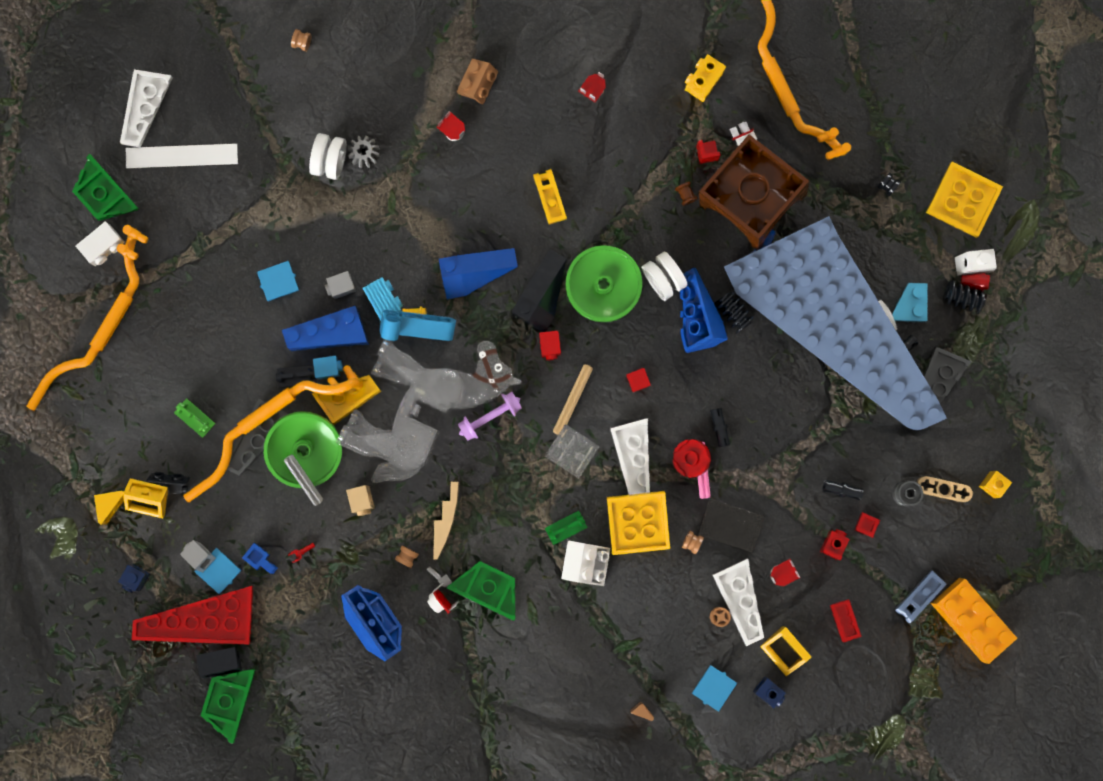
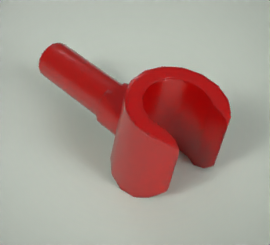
M311 543L303 549L291 551L288 556L294 553L297 557L292 563L299 561L302 555L314 548L315 545Z

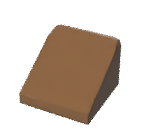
M639 702L630 710L634 715L650 721L654 720V716L642 702Z

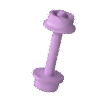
M513 392L506 395L501 394L505 401L501 406L472 423H469L466 416L463 417V421L458 424L461 429L459 435H464L467 441L473 438L478 439L474 430L505 411L510 410L515 417L516 413L522 409L519 404L520 398L515 397Z

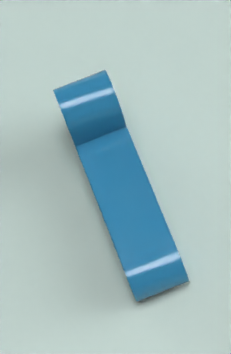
M384 310L382 311L379 331L383 339L391 341L398 340L399 335L451 341L454 337L456 320L443 316Z

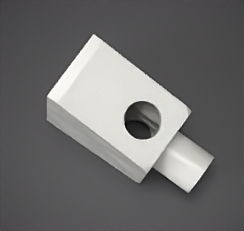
M994 249L969 251L955 257L957 276L994 272L996 269Z

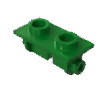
M577 511L546 527L545 530L552 544L555 545L586 529L587 526L580 512Z

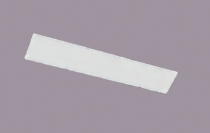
M237 144L126 148V168L238 164Z

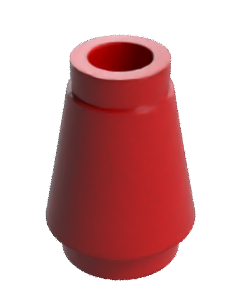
M985 273L961 275L963 286L969 285L970 288L975 287L977 290H988L990 275Z

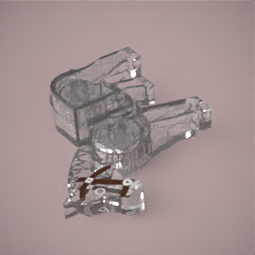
M384 339L377 353L379 357L371 375L410 387L399 405L392 430L376 428L366 420L360 411L354 409L347 426H343L336 443L365 457H378L388 461L377 465L371 478L373 483L402 481L413 477L429 462L440 434L438 430L413 419L414 416H418L421 410L420 403L449 415L453 410L469 409L487 403L500 396L510 386L520 385L522 382L512 376L511 367L509 368L501 362L496 346L490 341H482L478 344L477 352L480 360L477 363L475 374H469L450 368L426 369L408 354L398 350L391 340Z

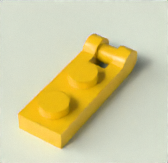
M546 170V173L540 175L539 173L533 174L548 224L566 220L567 217L552 170ZM548 180L549 184L543 186L542 181Z

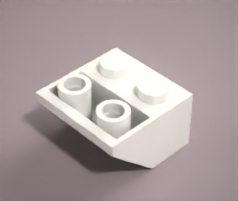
M568 541L561 579L604 586L611 548Z

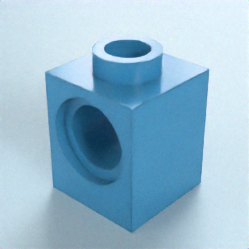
M337 356L313 359L316 379H327L331 376L341 377L340 372L343 371L342 360H338Z

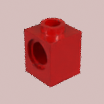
M559 332L539 333L542 358L546 357V360L558 359L557 356L561 355Z

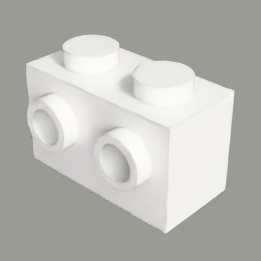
M105 221L79 242L76 247L90 264L97 266L103 264L111 253H116L117 246L125 242L113 227Z

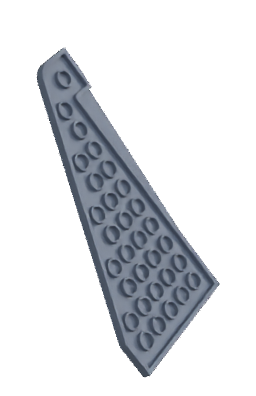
M829 216L724 266L738 296L903 425L913 430H922L947 419L937 397L837 234Z

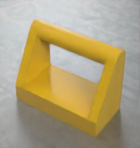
M130 478L123 493L125 510L163 519L166 511L168 487ZM132 500L158 506V509L132 504Z
M784 626L760 646L785 676H788L811 658L810 654ZM781 636L800 657L789 668L770 647V644Z

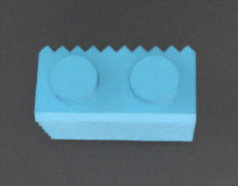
M381 277L363 287L380 321L382 311L384 310L401 311L400 308L403 305L398 296L394 298L391 291L394 289L389 280L385 281Z

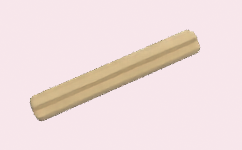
M583 365L553 429L555 434L563 435L593 370L591 366Z

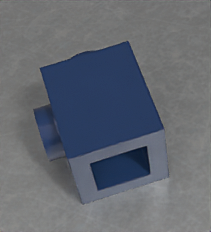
M134 564L127 565L118 582L128 592L141 591L151 573Z
M765 676L753 690L756 695L772 708H775V706L779 707L785 700L784 695L786 693Z

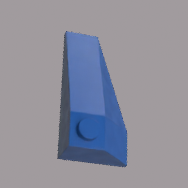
M514 248L439 259L447 300L467 296L478 288L487 285V283L518 267Z
M692 268L683 274L688 285L680 291V299L683 300V311H680V317L683 318L681 338L685 353L715 347L728 339L724 323L697 269Z

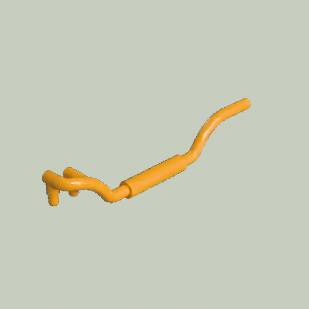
M761 0L766 11V26L758 42V50L763 60L762 65L787 117L791 118L798 131L817 137L819 143L826 142L833 149L825 154L827 160L846 155L851 150V145L849 143L841 145L836 139V136L839 134L837 128L834 127L824 131L803 122L799 114L798 104L775 57L771 56L767 48L775 28V8L771 0Z
M130 225L123 227V233L128 236L126 244H119L117 246V251L124 256L126 271L130 279L128 286L123 293L120 292L89 345L91 347L85 357L65 361L52 368L41 380L26 405L29 409L36 410L49 386L60 374L71 369L86 367L95 360L99 351H103L132 303V296L139 285V276L134 264V260H137L139 256L134 252L136 241L147 243L149 239Z
M346 365L343 367V371L348 379L345 382L338 383L333 376L327 379L330 385H322L309 380L301 381L292 388H286L239 421L237 423L238 426L225 435L222 456L217 469L207 479L183 495L185 500L191 502L223 477L229 466L233 441L242 434L246 435L296 400L298 394L304 390H309L319 394L343 396L345 391L352 388L361 389L363 386L362 381L352 371L351 367Z

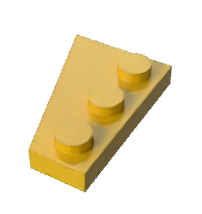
M370 375L359 378L363 383L361 389L352 388L345 391L343 396L312 393L334 425L381 392Z

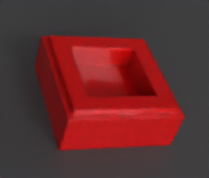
M644 368L626 374L633 393L651 386Z
M861 512L854 530L873 538L880 520Z

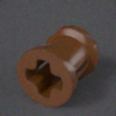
M690 181L675 188L676 192L680 194L683 206L691 204L698 199L691 189Z

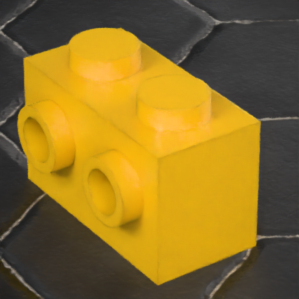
M708 54L705 59L700 58L695 66L697 68L694 74L690 73L685 81L687 84L685 90L702 102L708 97L726 69L725 65Z

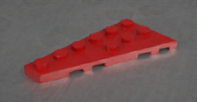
M253 586L133 620L132 640L249 645L251 640Z

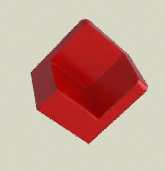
M699 140L697 142L696 148L700 164L719 160L721 155L717 151L715 141L703 143L702 140Z

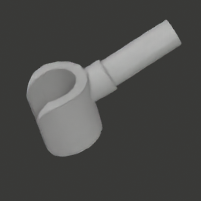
M430 566L427 568V571L438 580L440 585L443 583V587H447L452 583L447 574L441 577Z

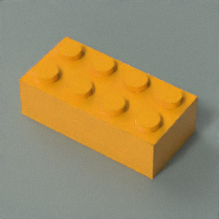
M958 578L931 602L932 606L983 663L990 664L1017 639L1013 632L964 578Z

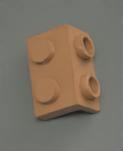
M472 59L458 87L457 93L461 96L475 99L480 104H484L498 71L488 62Z

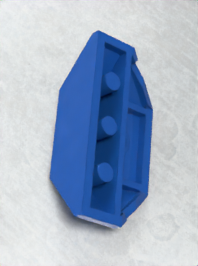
M357 585L341 596L345 618L366 650L383 661L388 660L401 651L402 626L381 594Z

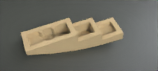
M451 482L450 501H442V520H434L433 559H439L452 529L458 504L459 482Z

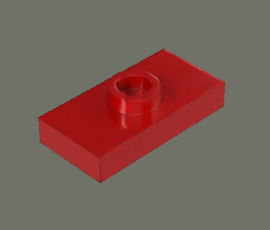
M846 599L831 604L830 608L842 642L862 637L850 600Z

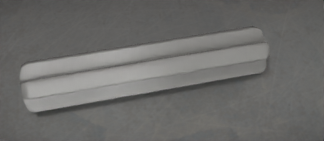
M294 455L287 456L284 462L313 505L320 504L323 501L322 496Z

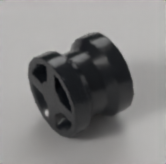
M889 172L878 185V188L885 190L886 195L890 196L900 185L901 181L894 179L893 175Z

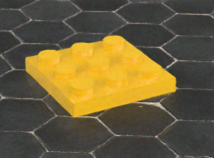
M951 162L926 213L977 238L1003 186Z
M665 491L607 497L612 555L670 549Z

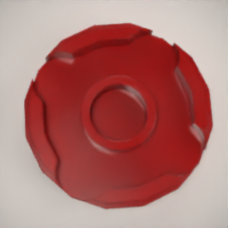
M695 439L684 440L674 449L673 465L682 476L689 478L699 477L709 468L711 462L710 451L701 441Z

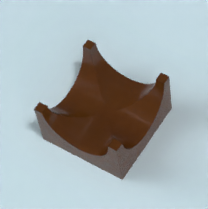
M749 134L699 191V205L704 210L707 208L713 209L729 219L745 234L752 248L757 251L763 247L768 234L784 213L798 200L802 201L807 196L809 180Z

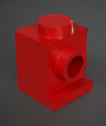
M838 529L835 532L829 531L820 552L836 560H841L850 540L846 538L847 533ZM835 540L840 542L839 547L834 546Z

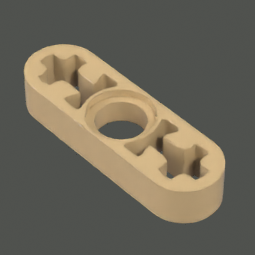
M928 476L920 477L916 481L922 487L923 494L957 502H967L973 496L972 489L964 484ZM927 480V484L935 485L934 489L926 488L924 490L921 483ZM942 484H946L949 487V492L946 495L941 494L939 491V487ZM964 488L967 496H963L962 499L960 494H953L954 490L962 491Z

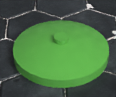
M595 246L583 251L573 260L566 276V293L571 305L579 314L596 322H612L626 316L636 306L642 291V276L638 265L629 254L613 246Z
M300 411L285 415L272 425L266 435L264 442L266 465L272 475L280 482L291 487L302 488L284 462L287 456L294 455L313 485H320L335 473L340 464L342 443L339 433L330 421L316 413Z

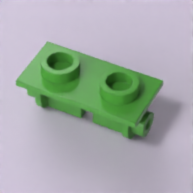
M187 398L183 403L180 402L176 406L177 410L174 414L202 438L216 424Z

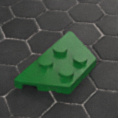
M91 154L87 155L85 167L83 170L81 169L79 180L75 183L72 192L92 215L100 221L139 210Z
M479 561L448 585L447 589L504 617L515 620L514 577Z
M255 669L214 676L209 685L201 717L210 722L213 728L225 736L231 744L235 743L255 675Z

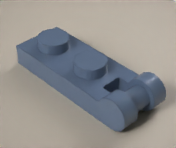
M930 571L909 595L897 605L895 611L898 614H902L905 620L911 623L947 584L933 571ZM910 604L914 607L911 612L907 609Z

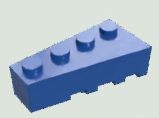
M356 306L282 330L287 348L290 351L370 345Z

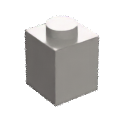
M348 271L326 278L328 283L325 285L326 291L334 299L356 292Z
M195 540L187 543L180 554L195 570L202 573L216 559L200 542Z

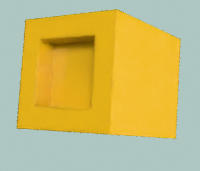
M990 471L979 487L993 498H1001L1012 482L998 471Z

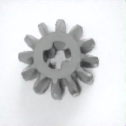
M358 136L357 143L354 140L351 141L354 147H348V151L351 152L348 157L353 159V165L359 163V168H363L364 164H366L367 168H370L369 162L377 163L374 157H380V154L376 152L380 148L378 145H375L374 139L369 141V137L365 136L364 140H362ZM362 149L366 150L365 155H362Z

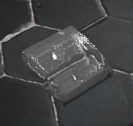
M565 424L544 457L579 479L599 449V446Z

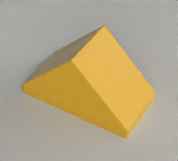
M124 491L94 495L99 524H108L124 502Z

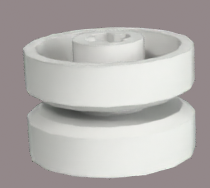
M317 134L311 152L310 174L322 176L326 173L327 178L338 180L345 161L346 139L335 137L331 141L329 135Z
M665 251L656 256V264L649 261L641 267L654 291L664 301L674 295L673 289L681 291L688 285L678 265Z

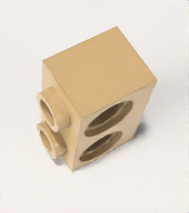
M364 485L346 490L352 513L363 516L370 514L371 509H375L370 486Z

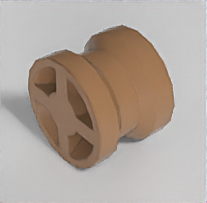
M296 29L292 36L291 47H299L302 51L307 52L311 43V33H302L301 30Z
M689 530L681 548L690 549L692 553L696 554L704 537L701 535L696 536Z
M402 545L400 548L401 552L395 557V560L412 568L413 560L419 554Z
M716 607L711 611L710 620L714 625L724 627L730 622L731 615L727 609Z

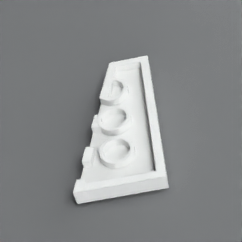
M134 70L120 140L122 145L142 146L173 79L171 75Z
M648 418L610 428L629 495L650 493Z
M748 559L713 574L714 580L745 645L748 646L763 639L764 635Z

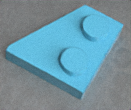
M908 283L892 313L895 321L927 322V283Z

